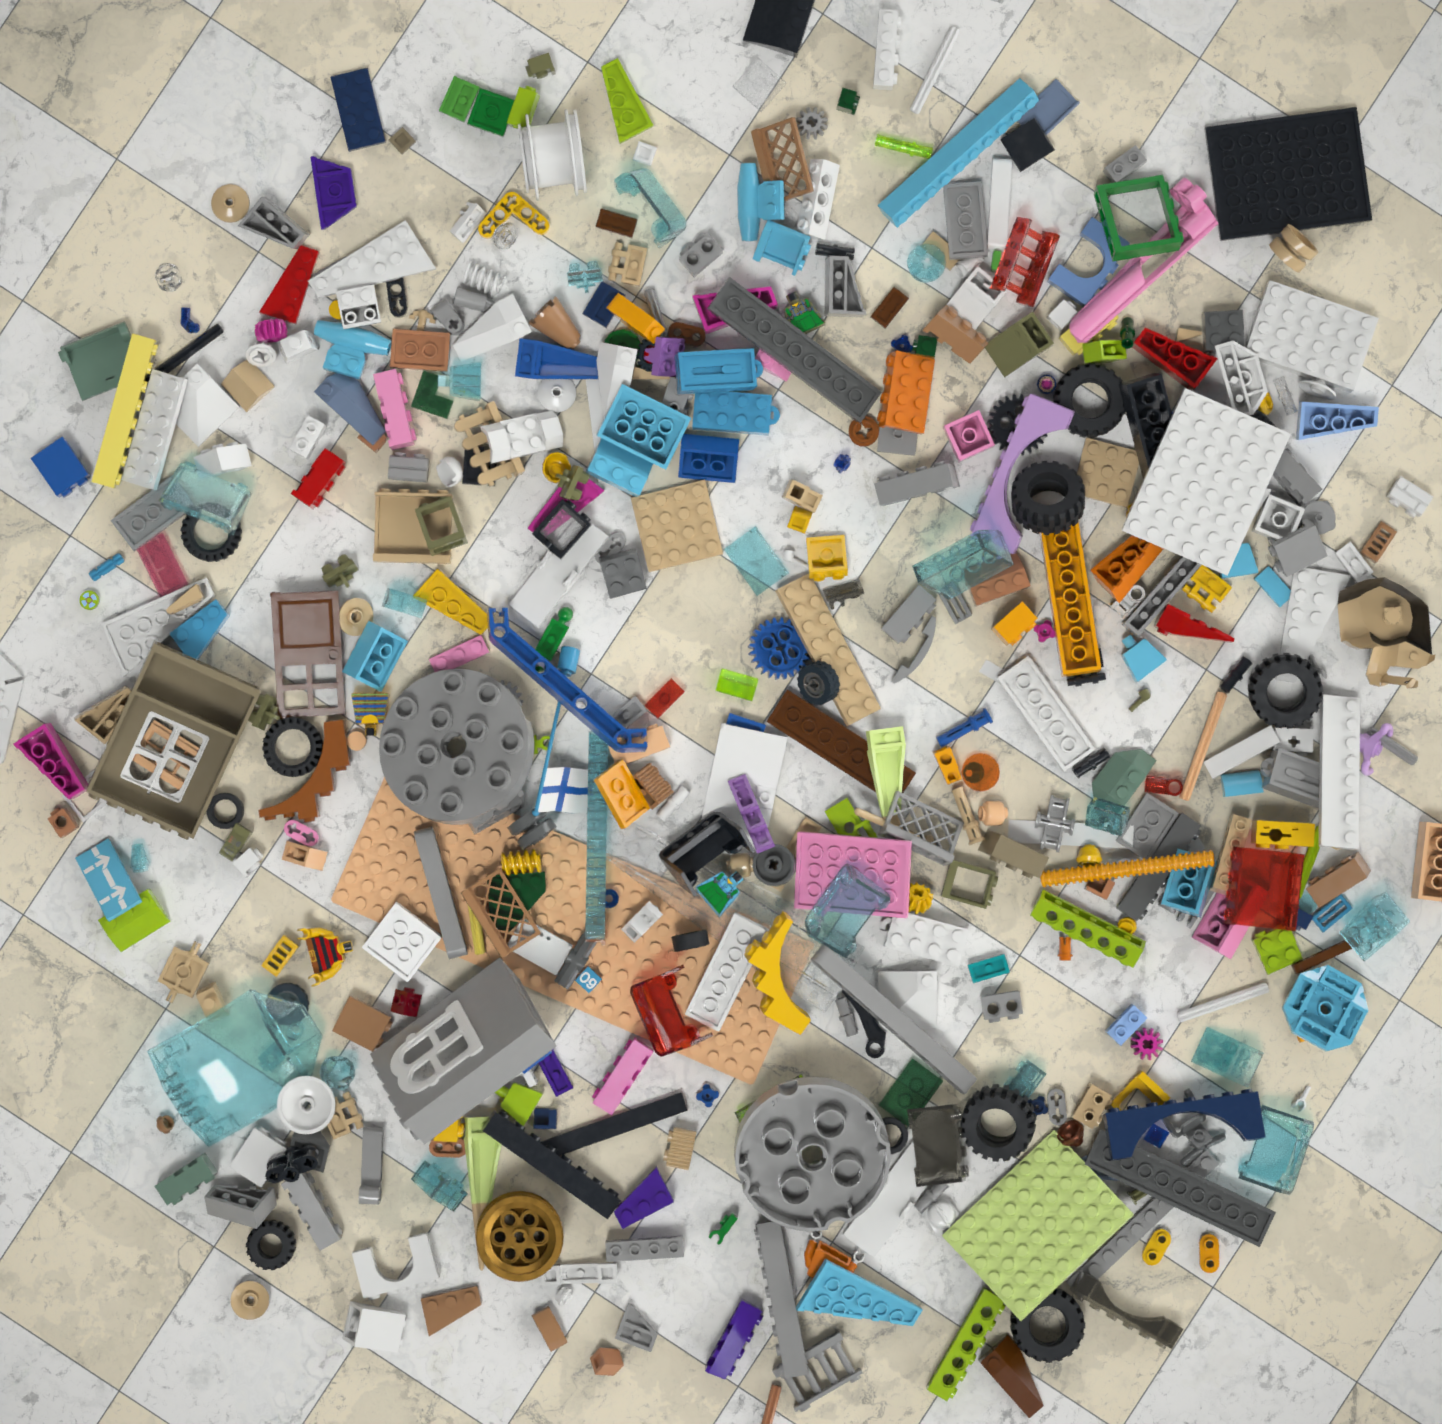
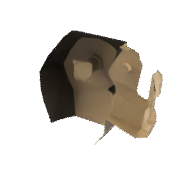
M1385 577L1368 579L1340 591L1338 615L1341 642L1354 649H1372L1365 674L1369 684L1377 687L1395 684L1405 685L1407 689L1417 688L1418 681L1414 678L1388 675L1387 671L1390 666L1419 669L1435 660V655H1432L1428 606L1423 600L1402 585Z

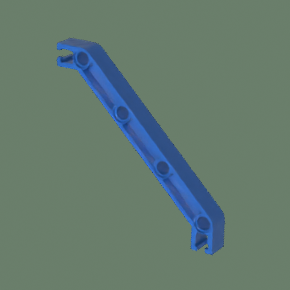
M496 608L488 609L489 641L614 751L619 753L646 751L648 747L647 742L643 744L631 742V738L641 737V739H644L647 736L646 728H624L509 627L508 608H502V611L499 612V617H503V623H494L493 614L496 612ZM501 631L504 636L497 637L494 632ZM535 667H543L544 672L538 673L535 670ZM577 702H582V703H584V704H585V708H583V709L578 708V707L576 706V703H577ZM624 738L626 744H619L617 739Z

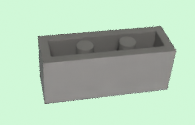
M918 585L881 630L897 644L901 641L905 643L911 636L909 631L913 627L917 629L924 621L921 617L926 612L930 614L936 607L934 604L936 599Z

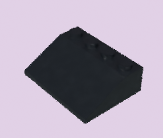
M755 0L743 41L797 58L815 0Z

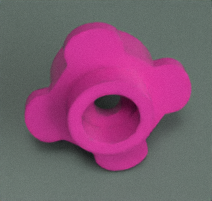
M1049 620L1034 627V632H1037L1039 642H1045L1046 639L1055 637V632Z

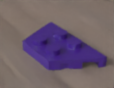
M311 156L321 230H325L357 208L351 168Z

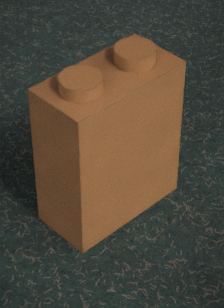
M349 996L332 1031L373 1052L383 1044L384 1039H382L385 1031L389 1032L393 1024L390 1021L392 1016L353 996Z

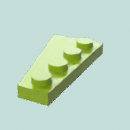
M617 58L601 66L619 143L621 144L654 127L619 59Z

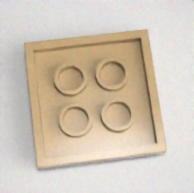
M1086 438L1077 469V475L1081 476L1085 486V497L1127 508L1139 465L1136 450Z

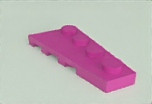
M588 479L586 484L577 482L575 488L582 491V495L579 501L570 499V501L576 506L575 511L579 512L602 494L604 490L590 479ZM559 487L527 529L534 532L562 499L565 502L568 500L559 496L562 488ZM561 509L543 529V536L548 537L568 521L571 516Z

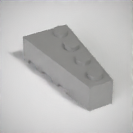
M945 461L934 463L932 468L927 469L926 466L916 468L914 473L909 474L908 471L897 473L896 478L890 479V476L879 478V482L874 483L879 505L886 506L909 500L911 497H922L929 492L938 493L946 490L945 488L960 487L954 464H945Z
M305 1172L300 1174L297 1181H284L281 1185L284 1190L288 1189L290 1191L288 1193L290 1201L293 1205L299 1207L298 1213L301 1220L309 1225L307 1230L318 1249L322 1250L342 1238L341 1234L343 1232L338 1223L334 1224L332 1220L333 1213L329 1206L325 1207L322 1201L324 1200L323 1194L314 1187L313 1183H315L312 1174Z

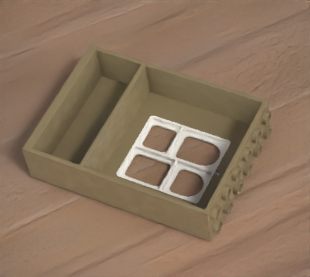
M154 640L86 789V792L89 794L88 796L98 801L100 798L106 800L107 805L116 809L118 806L122 807L124 812L131 816L138 814L147 823L153 824V822H156L165 831L171 832V830H174L181 838L188 840L190 837L194 839L258 700L261 689ZM153 717L171 723L174 727L163 752L160 754L144 748L140 744ZM182 730L191 732L203 739L194 758L174 750V745ZM135 754H141L157 763L153 774L147 780H136L130 774L129 768ZM174 758L189 765L190 770L180 790L170 794L160 788L159 778L167 760Z

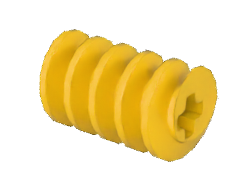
M527 849L524 850L523 855L517 850L516 856L513 855L512 851H509L508 857L505 856L504 852H501L502 872L505 871L510 876L511 870H513L515 875H518L519 869L522 874H525L527 868L530 873H533L534 868H536L538 873H541L540 850L539 854H537L535 849H532L530 855Z

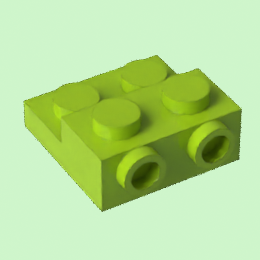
M1278 923L1272 926L1273 930L1267 933L1265 930L1255 934L1256 938L1251 939L1267 975L1303 959L1289 924Z

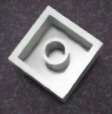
M1269 494L1262 505L1252 532L1277 541L1297 530L1305 509Z

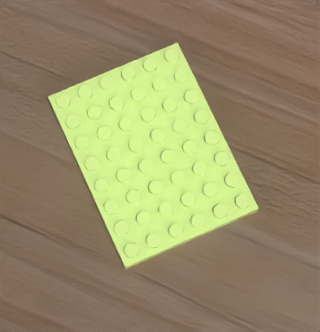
M1055 1130L942 1235L1020 1321L1031 1313L1134 1216L1128 1207L1092 1169L1085 1165V1162L1070 1146L1062 1145L1057 1138L1058 1134Z

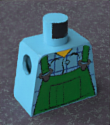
M722 871L696 886L695 890L715 914L721 917L739 896L740 891L736 886L744 879L737 871L729 877Z

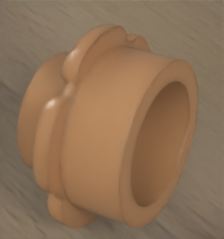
M168 1115L159 1116L156 1120L157 1129L164 1134L170 1133V1130L174 1127V1120Z

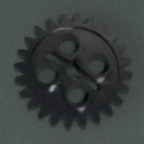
M1013 394L1012 400L1005 396V403L999 400L1000 407L993 406L996 412L989 413L993 419L987 421V423L992 424L988 431H993L991 437L996 438L994 444H1001L999 450H1002L1004 447L1007 450L1009 442H1007L1011 431L1014 432L1016 429L1014 428L1015 421L1007 412L1010 411L1016 420L1015 408L1022 407L1024 409L1022 406L1024 401L1023 394L1020 395L1019 399ZM1000 420H1009L1010 426L1008 428H1002L1000 426ZM1041 437L1031 442L1022 451L1021 456H1024L1025 450L1031 454V447L1037 450L1038 445L1036 443H1044Z

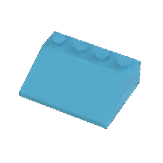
M622 384L596 436L666 470L691 417Z

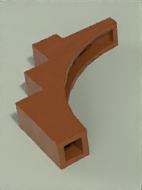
M345 720L324 722L322 754L310 779L297 793L287 800L272 807L258 810L259 818L264 817L265 821L276 819V815H284V818L294 817L295 813L298 812L299 820L304 819V823L315 821V817H320L316 794H319L320 797L331 796V792L335 791L332 768H335V771L347 770L346 766H351Z

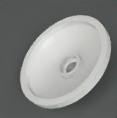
M312 1076L297 1077L289 1081L282 1088L277 1100L278 1114L283 1124L290 1130L299 1134H313L324 1129L332 1120L335 1112V1097L330 1087L319 1078ZM307 1101L311 1104L309 1109L304 1108V1103Z

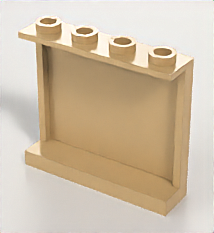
M379 489V492H375L373 562L451 564V549L434 556L431 555L415 509L419 508L421 504L436 502L440 497L451 496L453 500V495L448 494V490H437V493H429V490H418V493H410L409 489H399L398 493L391 492V489ZM450 507L423 516L431 541L452 534V512Z

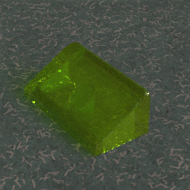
M721 669L715 691L752 701L758 679Z

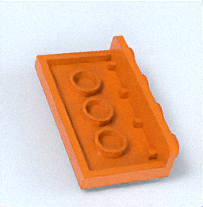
M897 350L887 356V372L883 377L884 392H882L880 397L882 405L877 417L879 427H889L920 435L924 434L935 359Z

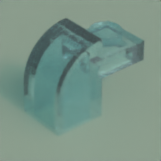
M387 588L381 607L422 619L427 600Z

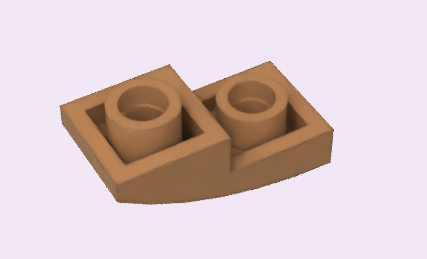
M549 1306L531 1315L551 1352L568 1343Z

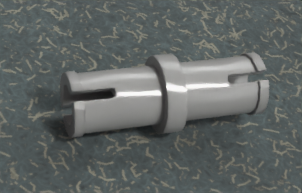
M847 997L836 999L835 1002L840 1014L839 1020L843 1023L846 1036L850 1037L858 1034L853 1020L854 1014L850 1011Z
M940 1178L930 1190L927 1189L925 1191L926 1194L914 1207L922 1214L933 1202L936 1203L938 1201L937 1198L949 1186Z

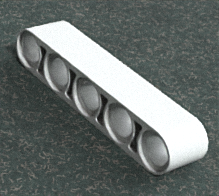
M992 158L987 231L988 252L1001 251L1006 253L1011 159Z

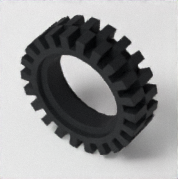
M217 502L200 503L198 506L192 507V510L187 512L185 519L182 520L183 525L180 529L184 547L187 548L190 554L202 561L218 562L222 559H227L238 548L239 541L242 538L241 523L237 515L227 506ZM209 514L221 516L226 521L229 529L226 542L221 547L213 550L202 548L194 538V527L197 521Z
M288 717L271 725V728L265 733L266 736L263 738L262 746L263 756L268 766L275 772L287 777H298L310 773L318 765L322 754L323 740L317 728L310 722L296 717ZM287 730H300L310 741V753L306 760L298 765H287L276 754V741Z

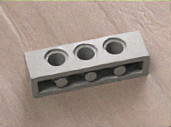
M683 1235L606 1240L605 1242L607 1262L684 1257Z

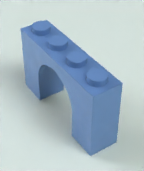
M1093 217L1082 230L1080 236L1100 250L1103 256L1102 270L1093 277L1082 278L1059 264L1047 281V283L1082 307L1095 296L1094 294L1098 288L1100 290L1103 289L1108 282L1105 279L1109 273L1113 275L1119 266L1116 263L1117 261L1112 262L1102 223ZM1119 236L1121 246H1126L1130 244L1127 240Z

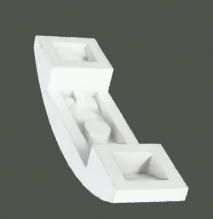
M617 1263L553 1265L549 1271L541 1276V1286L618 1283Z

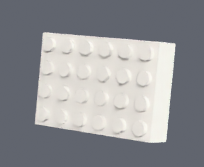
M1270 280L1266 284L1245 348L1256 353L1260 362L1314 381L1316 378L1326 381V385L1351 393L1355 389L1379 318Z

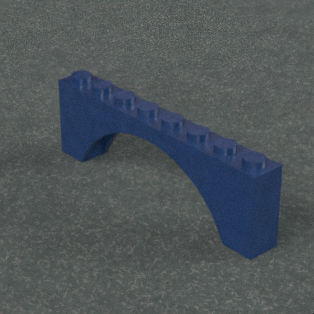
M1252 1089L1241 1090V1094L1235 1095L1233 1091L1224 1092L1221 1097H1214V1094L1204 1095L1203 1099L1195 1100V1097L1184 1098V1102L1176 1103V1100L1165 1101V1105L1158 1106L1157 1102L1148 1103L1144 1108H1138V1105L1127 1106V1110L1119 1111V1108L1107 1109L1108 1113L1103 1114L1110 1161L1131 1158L1138 1141L1147 1129L1163 1118L1180 1113H1201L1221 1120L1230 1126L1241 1137L1243 1142L1266 1138L1258 1091L1253 1092Z

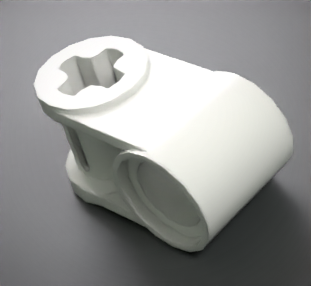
M1133 586L1120 603L1115 601L1110 608L1115 609L1124 621L1144 599L1145 590L1141 586ZM1133 589H1138L1141 592V597L1138 600L1131 597Z

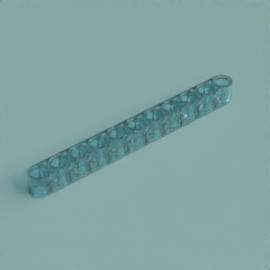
M589 731L585 940H605L607 803L594 779L608 769V745L593 731Z

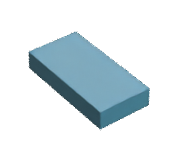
M1269 566L1254 578L1257 584L1279 608L1289 600L1291 590Z

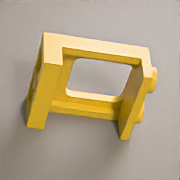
M1140 1070L1112 1100L1111 1106L1112 1108H1119V1111H1123L1119 1107L1120 1104L1136 1088L1150 1099L1151 1103L1157 1102V1106L1163 1105L1171 1097Z

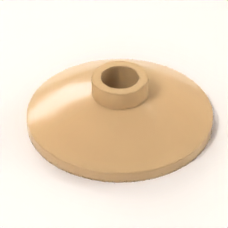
M233 184L218 188L211 200L213 213L217 218L228 223L237 222L244 218L250 205L247 193L241 187ZM228 199L233 200V204L230 206L226 205Z
M349 599L340 608V627L348 635L360 636L368 621L373 622L372 607L364 599Z
M242 1282L232 1292L231 1307L235 1314L243 1319H257L266 1312L269 1306V1294L265 1287L258 1282ZM249 1296L254 1298L253 1303L248 1302L247 1298Z

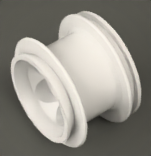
M565 109V121L560 123L530 126L529 117L526 114V127H521V124H518L526 193H529V189H535L537 201H539L538 188L573 184L576 196H578V190H583L584 193H587L576 110H573V114H568V110Z

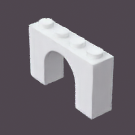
M428 1232L408 1238L413 1256V1268L410 1274L402 1279H389L379 1271L372 1247L353 1251L352 1257L363 1299L368 1297L369 1300L380 1298V1294L386 1292L387 1295L399 1293L398 1289L405 1287L406 1290L415 1289L417 1284L425 1283V1285L436 1283L435 1279H438L440 1276Z

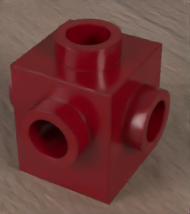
M413 988L395 989L390 1011L405 1016L417 1017L422 995L415 993Z

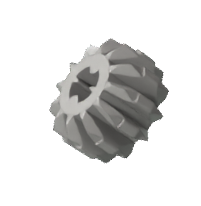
M807 107V114L804 111H800L801 117L796 118V121L800 123L797 125V128L802 129L799 133L800 136L807 133L806 139L809 140L810 135H813L814 140H816L817 133L823 136L824 132L822 129L826 130L828 128L826 124H823L828 121V118H821L824 112L820 111L817 114V107H814L813 112ZM809 120L817 122L814 127H811L810 124L807 125Z

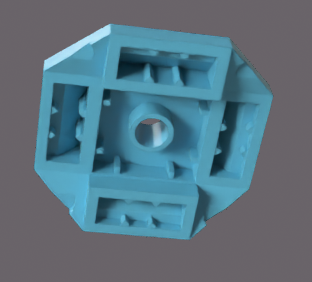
M1326 965L1298 975L1282 1006V1010L1291 1033L1327 1052L1352 1044L1368 1013V1006L1362 983ZM1321 1005H1325L1328 1008L1327 1014L1321 1012Z

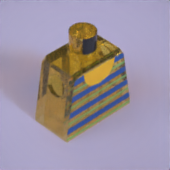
M351 693L356 724L365 725V736H377L376 725L383 724L385 721L390 694Z

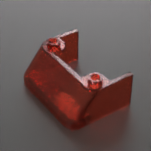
M684 965L662 972L634 984L630 988L631 997L655 1053L661 1057L691 1047L713 1036L712 1032L700 1036L697 1027L692 1024L685 1025L671 992L677 985V978L674 973L685 968Z

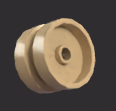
M1288 224L1281 231L1283 238L1276 237L1269 246L1287 266L1300 273L1307 265L1305 259L1312 260L1318 254V250L1305 235Z

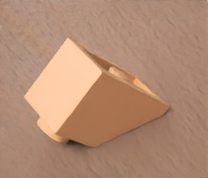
M286 841L282 860L323 871L327 852Z

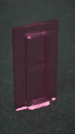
M163 533L155 536L137 550L160 598L188 585Z

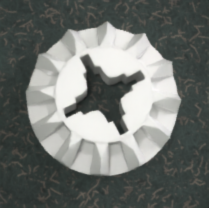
M255 342L254 345L248 346L246 359L249 363L258 367L269 366L276 360V349L272 348L271 344L265 345L264 342L261 344Z

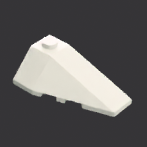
M512 293L496 301L452 345L462 362L515 341L532 331Z
M600 342L597 370L603 420L621 385L631 386L637 349Z

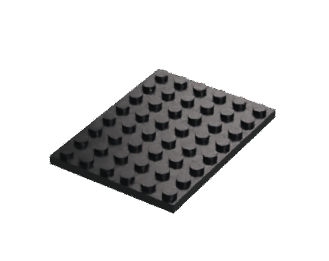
M1357 107L1204 128L1216 217L1219 223L1220 241L1280 234L1288 224L1302 231L1372 221Z

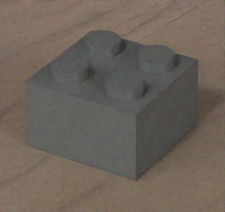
M1243 310L1212 311L1202 314L1204 353L1216 352V345L1235 341L1245 347Z
M636 548L599 558L610 599L647 589Z

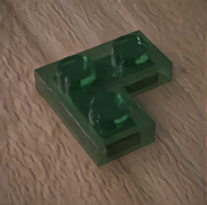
M423 370L411 407L448 420L454 401L436 395L439 388L438 377L441 376Z

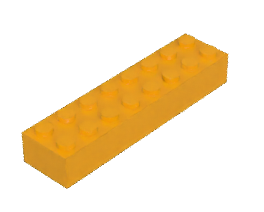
M1079 522L1075 526L1071 525V529L1065 532L1064 530L1060 531V534L1054 535V533H1049V535H1043V533L1039 532L1061 677L1100 672L1101 663Z

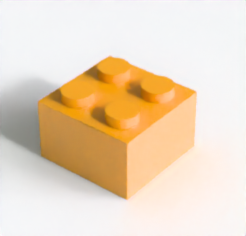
M1022 601L991 630L1006 646L1009 644L1013 646L1022 638L1020 634L1023 631L1027 633L1037 625L1035 621L1038 618Z

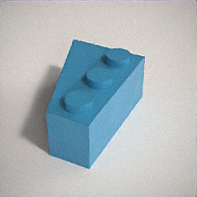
M215 599L169 634L184 654L199 660L230 615L222 604Z

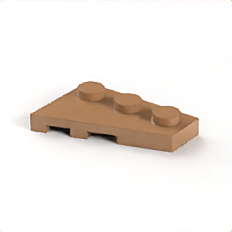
M478 1285L421 1298L428 1335H433L482 1305Z

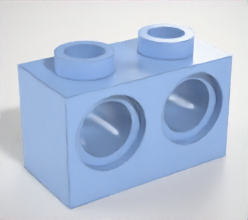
M1130 1004L1105 1032L1121 1046L1142 1025L1147 1017L1135 1005Z

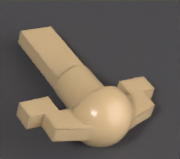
M426 310L413 311V315H409V319L414 320L416 316H419L417 331H424L426 318L430 319L429 323H436V320L433 319L434 315Z

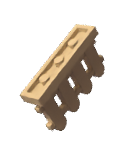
M494 401L488 403L484 407L485 410H482L480 407L476 409L477 413L466 418L464 414L459 416V420L454 424L456 432L461 433L465 431L467 438L462 441V447L465 450L473 449L475 453L470 458V465L474 468L480 466L483 471L477 478L478 483L481 485L488 484L489 487L494 485L493 481L505 476L508 480L512 478V473L517 477L525 472L519 457L510 459L507 463L501 461L500 466L488 470L486 463L490 462V449L480 453L478 446L488 442L487 437L483 432L472 435L470 429L481 424L483 426L489 425L488 421L491 424L503 421Z

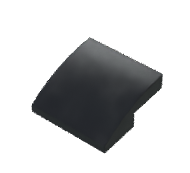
M1036 118L1031 119L1000 139L1020 172L1055 151Z

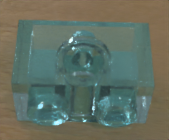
M1093 797L1087 806L1085 825L1096 830L1109 832L1112 835L1122 836L1128 826L1130 807Z

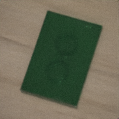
M912 1058L878 1105L910 1128L943 1083V1080Z

